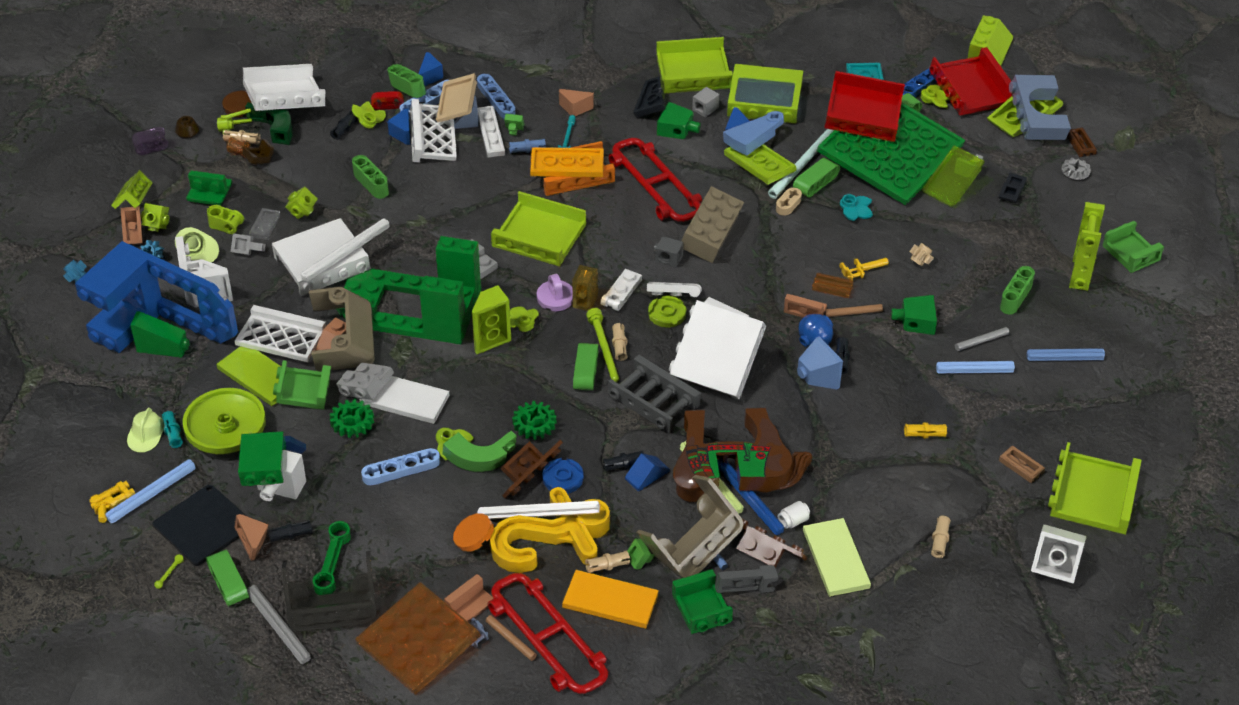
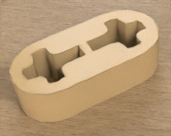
M798 188L787 189L776 202V212L783 216L791 214L801 202V190Z

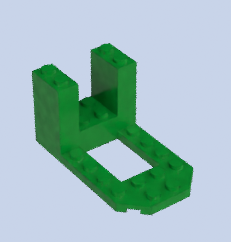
M440 236L435 249L438 278L369 269L348 278L344 288L370 302L373 331L461 345L472 318V310L481 292L478 241ZM384 290L420 295L422 319L377 312L376 309ZM345 308L337 309L339 314L343 315L346 320Z

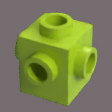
M304 186L297 192L294 191L288 197L289 202L285 208L297 219L304 215L307 217L313 212L314 209L312 207L318 198Z
M145 203L144 210L141 213V225L148 226L147 230L159 232V228L166 229L169 223V207Z

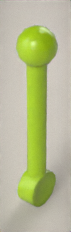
M182 555L175 556L174 563L162 578L154 583L155 588H162L163 582L177 564L184 561Z

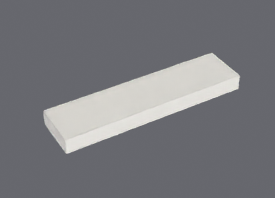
M494 106L477 108L478 121L487 157L504 156L505 149Z

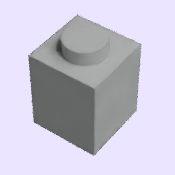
M705 87L693 96L692 110L706 118L719 108L720 94Z

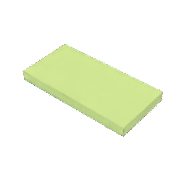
M844 518L803 526L804 535L829 597L870 588V580Z

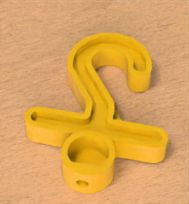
M556 487L550 491V503L572 502L563 488ZM589 499L585 501L599 502V513L556 516L557 519L554 520L522 515L508 517L496 525L490 538L493 560L499 567L509 572L524 573L535 570L537 567V553L535 549L530 547L516 549L510 546L511 542L524 539L555 545L571 543L581 562L585 564L586 559L598 557L597 545L593 539L602 537L609 531V507L601 500Z

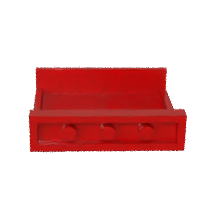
M987 47L981 48L978 57L941 64L936 57L932 59L929 71L959 115L999 108L1012 96V92L1009 91V84L1012 81Z
M836 71L824 128L895 142L905 84Z

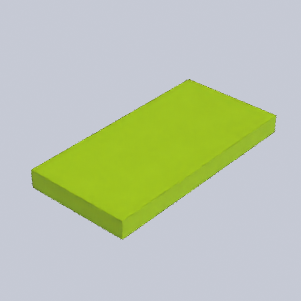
M764 144L747 156L731 147L724 150L725 156L766 184L773 183L796 171L795 164Z
M240 346L216 364L218 370L270 406L276 404V395H273L274 384L279 382V379H276L278 367L281 366L258 350Z

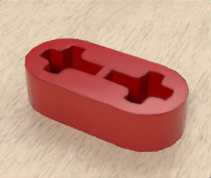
M398 91L376 92L371 96V105L377 110L399 109L400 105L404 103V96Z

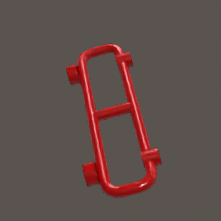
M628 138L614 144L612 148L613 153L609 155L610 164H613L615 168L623 164L659 204L655 210L660 220L669 218V216L678 222H686L693 219L702 203L701 195L699 193L693 195L656 156L652 142L645 144L641 139ZM629 145H637L641 153L647 155L662 171V174L645 179L619 149ZM669 179L685 196L690 207H695L696 210L684 215L677 214L652 185Z
M513 573L494 583L491 589L494 599L488 601L490 612L494 617L505 612L556 673L550 676V682L557 692L568 686L573 692L585 694L606 682L608 670L604 665L606 663L605 655L601 651L594 653L541 592L543 585L538 578L531 580L525 574ZM513 582L523 583L528 594L533 595L556 623L535 634L502 596L500 590ZM563 630L585 655L590 666L593 669H597L599 676L584 685L577 684L541 641Z

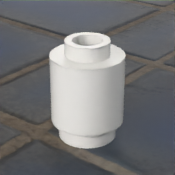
M797 501L782 509L777 517L784 525V529H791L809 519L810 509L807 504Z

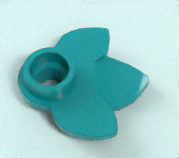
M846 194L840 200V206L844 209L843 214L849 220L855 221L858 217L867 219L873 216L872 211L868 207L872 199L868 197H855L852 194Z

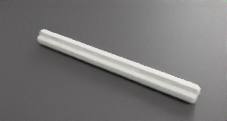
M385 218L381 219L301 272V279L309 282L390 227L389 221Z
M598 501L480 507L477 513H483L490 519H505L517 515L542 517L597 514L600 511V504Z

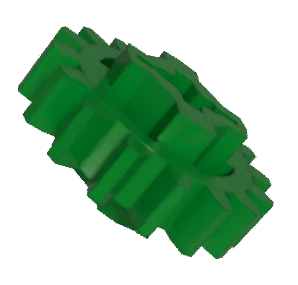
M356 399L351 403L345 400V404L339 402L338 408H332L333 413H330L331 428L334 429L335 433L339 432L341 437L347 434L348 438L353 434L359 437V433L365 435L366 429H372L371 424H374L373 409H370L369 404L364 406L363 400L359 403L356 402Z
M535 401L532 402V405L525 402V407L518 406V411H514V417H512L514 431H518L519 436L525 434L526 439L533 436L534 440L537 439V436L543 439L545 433L551 435V430H555L556 424L555 410H550V405L544 407L543 402H540L539 405Z

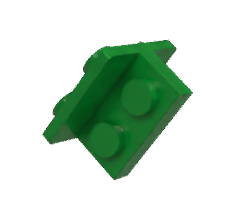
M190 170L188 178L191 189L186 199L190 202L221 206L232 185V179H227L225 175Z

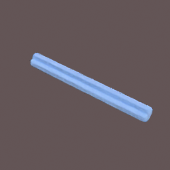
M190 459L186 460L106 512L107 520L110 523L116 522L195 470L194 462Z

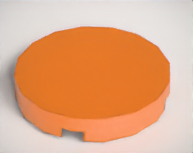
M483 513L470 515L456 527L453 533V540L462 551L477 550L483 546L482 543L485 540L488 541L491 538L494 525L490 518Z

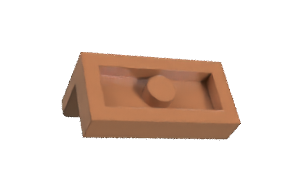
M787 294L785 297L784 313L805 317L809 314L824 315L827 304Z
M476 574L444 598L445 611L461 626H465L472 618L477 617L488 608V601L494 598L484 590L483 578Z

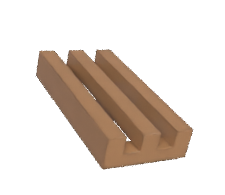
M1013 445L999 458L1001 463L1030 483H1033L1034 479H1037L1045 471V467Z

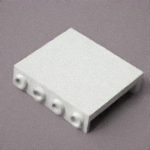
M312 64L243 68V85L255 111L325 106V89L318 88L313 78Z
M341 218L272 243L274 258L276 261H282L298 284L301 296L308 294L309 290L321 289L370 269L369 257L361 246L309 282L301 279V272L354 238Z
M697 300L696 304L691 307L689 323H686L683 328L684 336L682 342H679L676 347V358L670 363V374L676 378L728 394L732 398L739 400L766 325L763 321Z

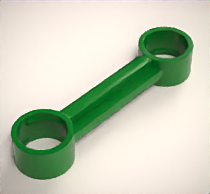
M336 521L329 526L330 545L321 572L313 577L314 591L319 596H329L335 591L336 586L333 575L342 546L351 539L350 527L344 521ZM337 531H345V532H346V533H345L344 535H342V536H335V535H333V534H334L335 532H337ZM322 581L331 582V584L326 587L318 586V584Z

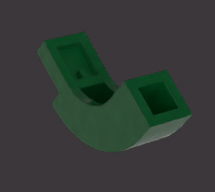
M247 102L245 108L251 109L250 112L246 113L247 119L272 125L270 128L272 143L289 145L293 136L289 112L286 109L255 111L253 104Z

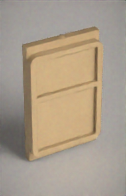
M475 73L443 83L436 117L437 122L447 121L471 113L477 84Z

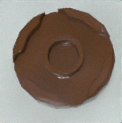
M241 90L229 93L224 97L222 104L225 113L229 115L246 110L247 102H252L247 91Z

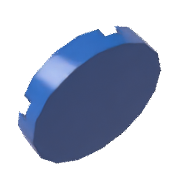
M555 459L550 461L543 469V484L550 491L553 488L561 487L569 494L576 491L584 480L582 467L572 459Z

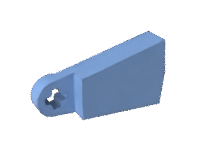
M778 111L769 112L763 117L723 131L724 142L734 150L747 156L775 136V129L784 123V115Z

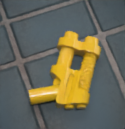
M119 481L108 490L91 496V499H89L91 507L94 509L95 514L98 515L99 522L104 523L107 521L106 510L113 509L136 494L133 488L129 489L130 486L127 481ZM119 492L121 493L120 495H118V496H116V497H114V498L112 497V496L116 495V494L119 493Z

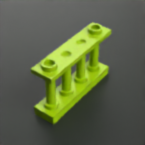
M1085 202L1072 262H1074L1069 288L1087 291L1089 289L1101 239L1099 230L1105 208L1103 204Z

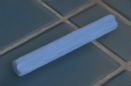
M1102 348L1029 349L1026 356L1028 361L1103 360L1105 351Z

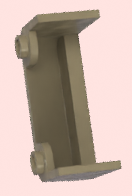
M343 287L309 290L313 311L345 308L346 334L335 336L331 341V349L311 351L316 371L321 372L323 365L331 366V370L355 368L361 362L372 364L375 360L370 302Z
M694 475L692 478L704 492L697 502V510L702 515V518L675 545L669 539H657L652 533L642 530L636 532L654 556L682 578L700 573L743 528L741 516L711 478Z

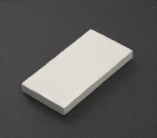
M391 376L373 400L360 399V401L363 400L364 405L369 404L373 408L434 424L449 398V391Z

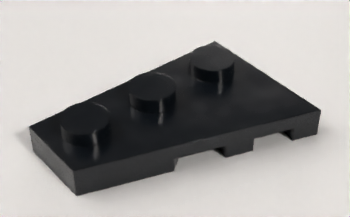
M660 76L645 81L633 111L636 118L648 116L651 113L666 109L664 82Z

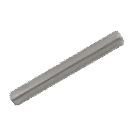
M256 585L248 587L249 598L301 664L310 661V653Z

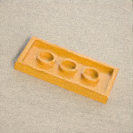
M532 147L530 176L603 177L604 149Z
M575 570L563 600L562 608L646 629L659 590Z

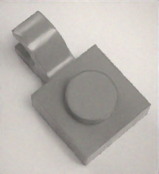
M233 233L230 252L251 255V250L265 252L266 244L253 242V236Z

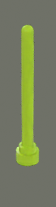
M592 308L586 313L588 322L594 325L610 377L613 381L618 382L619 376L601 324L603 320L602 312L599 308Z

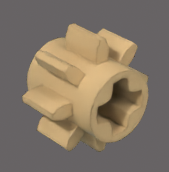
M923 243L919 246L914 244L909 251L913 254L911 259L920 266H923L924 263L929 265L934 258L930 255L933 250Z

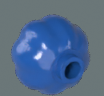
M809 314L801 319L798 330L800 335L799 341L803 346H810L819 336L827 345L831 343L833 323L827 316Z

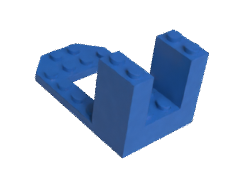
M123 241L75 283L77 295L81 300L103 309L86 324L89 339L118 353L134 340L130 325L136 311L155 318L161 315L165 319L172 320L178 325L189 328L193 332L199 333L209 340H214L220 344L233 338L238 333L233 304L228 299L224 300L219 295L220 289L214 283ZM157 277L197 295L200 314L163 298Z

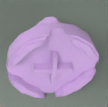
M558 274L549 275L548 281L543 283L536 293L538 304L544 309L548 308L555 312L569 308L573 302V287L569 283L561 281Z

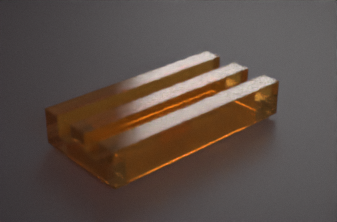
M817 273L812 290L849 298L854 281Z

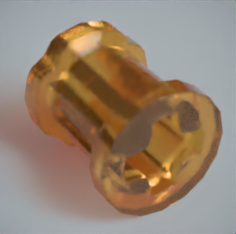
M230 137L227 142V151L230 153L237 152L244 156L243 150L244 148H250V142Z

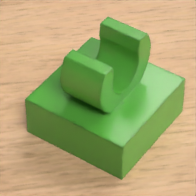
M505 114L506 129L510 131L509 135L516 136L517 130L524 129L523 116Z
M634 539L627 550L630 556L628 559L634 569H641L645 563H650L654 558V554L649 552V548L641 539Z

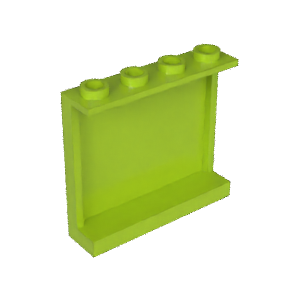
M724 37L657 41L656 56L660 75L664 82V93L701 91L705 87L711 90L730 89L733 74L732 71H729L723 47Z
M519 191L518 202L501 228H494L491 232L492 247L560 266L586 225V210Z
M1067 442L1066 450L1061 449L1059 457L1062 465H1057L1055 474L1059 479H1054L1052 492H1055V495H1050L1048 507L1052 508L1050 516L1126 535L1142 460L1133 458L1131 466L1090 457L1070 452V443Z

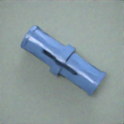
M525 139L520 142H509L510 154L516 152L530 153L532 147L546 148L544 146L546 145L545 139L530 141Z

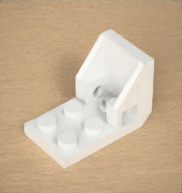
M183 236L175 237L179 267L214 283L220 289L218 293L224 300L233 301L227 268L203 259L192 261L191 257L187 256L190 254L188 243L184 244ZM184 290L186 303L193 307H199L197 295Z

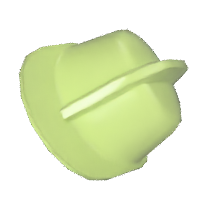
M189 227L180 230L176 237L183 236L184 244L188 243L190 254L187 256H190L192 261L203 259L213 262L218 257L219 245L214 238L206 233Z
M151 408L139 412L133 418L127 443L129 448L135 452H147L155 448L164 431L163 419L153 412Z

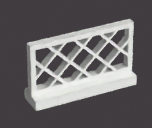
M412 99L410 107L412 162H420V158L456 161L454 119L436 123L432 118L437 117L439 105L419 104V99ZM422 110L429 111L431 114L427 116ZM428 122L432 126L430 128H427L423 124ZM445 123L450 128L445 130L441 125ZM437 129L441 132V134L437 136L432 131ZM428 134L433 139L428 141L424 136ZM446 136L450 139V141L446 143L441 138ZM435 142H438V143H440L442 146H441L440 148H437V147H436L435 145H433V144H434ZM429 147L434 152L429 153L424 152V150ZM448 149L452 154H445L442 151Z
M253 305L250 310L251 316L237 336L235 345L308 362L312 356L311 351H315L326 324L324 321ZM252 324L260 325V327L254 329L251 326ZM272 328L277 329L278 331L270 333L268 329ZM265 331L267 333L266 335L260 336L258 338L256 336V333ZM287 333H293L297 335L288 337ZM250 335H252L254 338L249 341L243 340L245 337H248ZM281 335L284 336L285 339L276 342L273 339ZM306 337L315 338L307 342L305 340ZM269 339L272 342L268 345H263L260 343ZM300 339L303 342L295 346L291 343ZM288 344L290 347L287 349H279V346ZM307 349L306 354L297 353L298 350Z

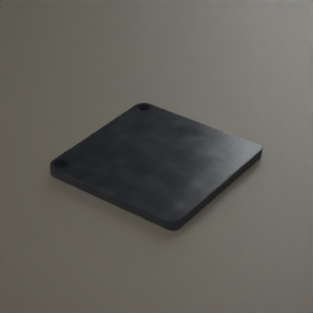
M207 485L154 520L152 525L194 566H199L206 561V557L216 554L239 538L235 529L236 515H246L213 485Z

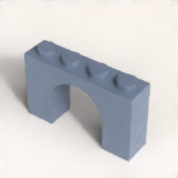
M1015 75L1009 84V91L1012 92L1013 105L1016 106L1017 118L1020 120V129L1025 139L1065 140L1071 129L1067 115L1043 114L1034 109L1030 104L1032 100H1054L1059 89L1055 75Z

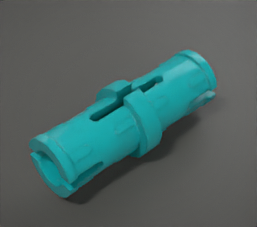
M166 411L162 414L165 425L164 433L168 436L169 445L172 448H178L183 443L180 436L181 428L176 422L175 414L172 411Z

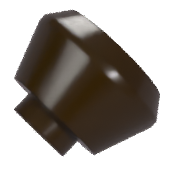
M182 116L177 120L175 133L181 138H192L198 133L199 125L192 117Z

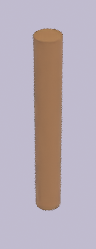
M882 304L825 309V316L882 312L883 307Z
M492 615L486 618V623L530 661L537 657L533 650Z

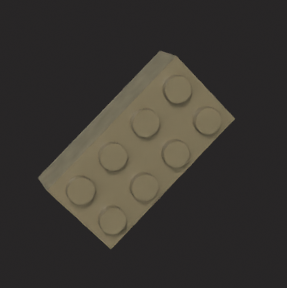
M711 186L682 238L683 249L713 263L738 218L744 202Z

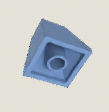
M819 336L799 358L797 373L809 385L837 390L840 388L843 360Z

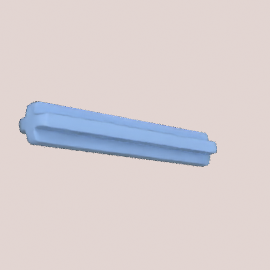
M1013 361L937 362L936 364L938 374L1013 373L1015 369Z

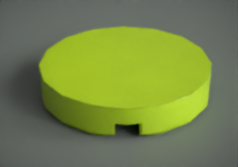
M662 296V299L657 300L656 298L649 304V319L660 327H676L686 318V306L676 297Z

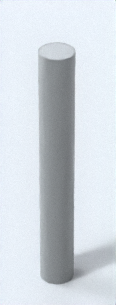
M1004 327L955 344V349L960 351L1008 335L1009 329Z

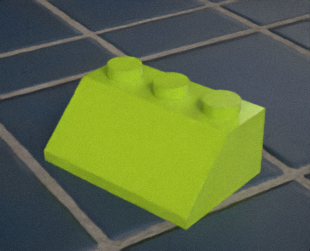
M983 15L970 43L968 58L978 57L981 48L987 47L1001 66L1014 36L1000 19Z
M498 285L480 292L472 310L476 355L511 341L508 297Z

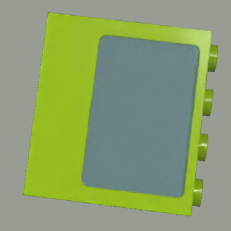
M735 64L728 99L727 116H731L734 107H737L748 119H757L767 115L769 112L778 111L783 113L784 122L796 123L803 71Z

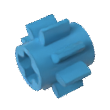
M146 240L147 245L140 246L143 251L158 258L164 257L162 255L164 248L159 246V241L152 242L151 240Z
M73 259L63 268L66 272L63 276L68 282L72 280L77 282L86 274L84 270L87 266L81 260L76 262Z

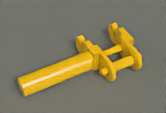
M882 258L861 264L858 259H854L856 268L849 270L843 262L839 264L840 269L842 268L843 275L850 281H853L855 277L860 276V278H864L865 273L863 271L888 265L889 262L887 258Z

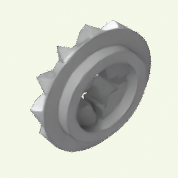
M1071 158L1070 160H1065L1064 164H1062L1063 174L1071 179L1081 180L1090 175V164H1086V160L1081 161L1079 158L1077 160Z

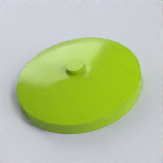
M220 388L202 394L187 407L183 416V428L187 440L197 449L212 454H228L239 451L241 434L262 433L266 423L265 411L261 401L252 393L237 388Z

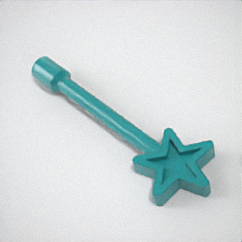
M574 115L569 116L563 147L558 145V148H571V146L567 147L572 126L576 120Z

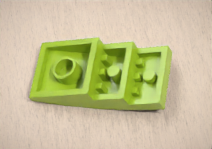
M1012 96L987 117L988 121L1012 138L1023 133L1020 129L1021 124L1017 118L1016 106L1013 105ZM1055 96L1054 100H1032L1030 104L1037 111L1052 115L1063 106V101Z

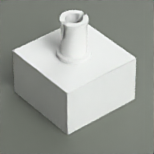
M287 450L283 451L282 474L284 482L274 485H257L258 490H261L260 497L263 500L271 501L274 494L297 499L306 483L302 454Z
M1043 525L1031 571L1074 583L1086 536Z

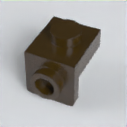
M262 139L259 148H244L243 155L251 164L269 163L274 147L266 139Z

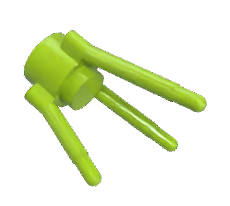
M251 109L229 115H221L220 118H217L218 131L224 134L225 130L230 131V129H233L234 124L252 122V119H232V117L250 112Z

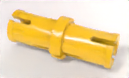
M927 422L922 424H905L904 435L905 437L922 436L924 439H928V437H946L947 426L946 424L934 425Z

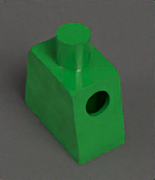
M668 102L666 109L657 121V136L685 139L689 131L699 133L701 123L693 121L692 110Z
M934 295L904 298L902 309H891V320H902L903 330L935 335L937 318Z

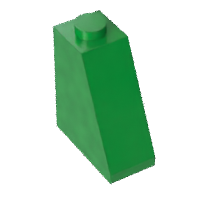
M136 311L130 326L137 352L182 358L185 350L189 348V339L186 337L185 330L143 312Z

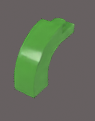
M510 431L492 445L476 446L468 442L458 432L443 444L442 454L451 463L462 469L474 472L490 471L506 463L507 454L511 453L516 447L517 436Z

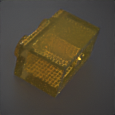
M579 265L572 280L573 308L586 311L593 308L598 297L597 268Z

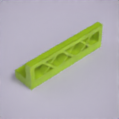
M139 170L124 184L111 206L116 209L126 199L136 208L141 204L153 182Z

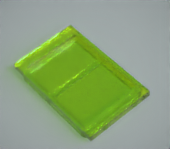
M954 145L925 184L922 191L953 207L979 174L985 161Z

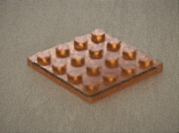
M420 582L356 637L355 640L362 649L416 695L481 635L475 627Z

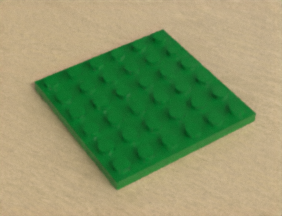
M901 102L895 142L834 130L818 145L817 152L906 205L964 145L965 139Z

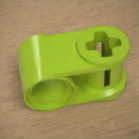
M212 205L207 209L208 223L212 229L232 235L236 233L238 225L244 222V216L239 211L224 208L220 205Z

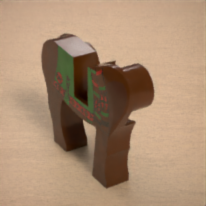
M766 408L745 409L744 425L753 435L755 443L725 441L704 444L705 410L685 411L684 430L686 431V446L674 466L673 479L676 483V493L681 499L697 502L704 492L692 477L699 475L711 478L719 488L720 476L717 459H722L723 463H727V458L735 460L739 491L771 492L789 488L800 481L806 468L812 462V454L801 451L794 452L791 455L790 451L782 443L778 430L770 421Z

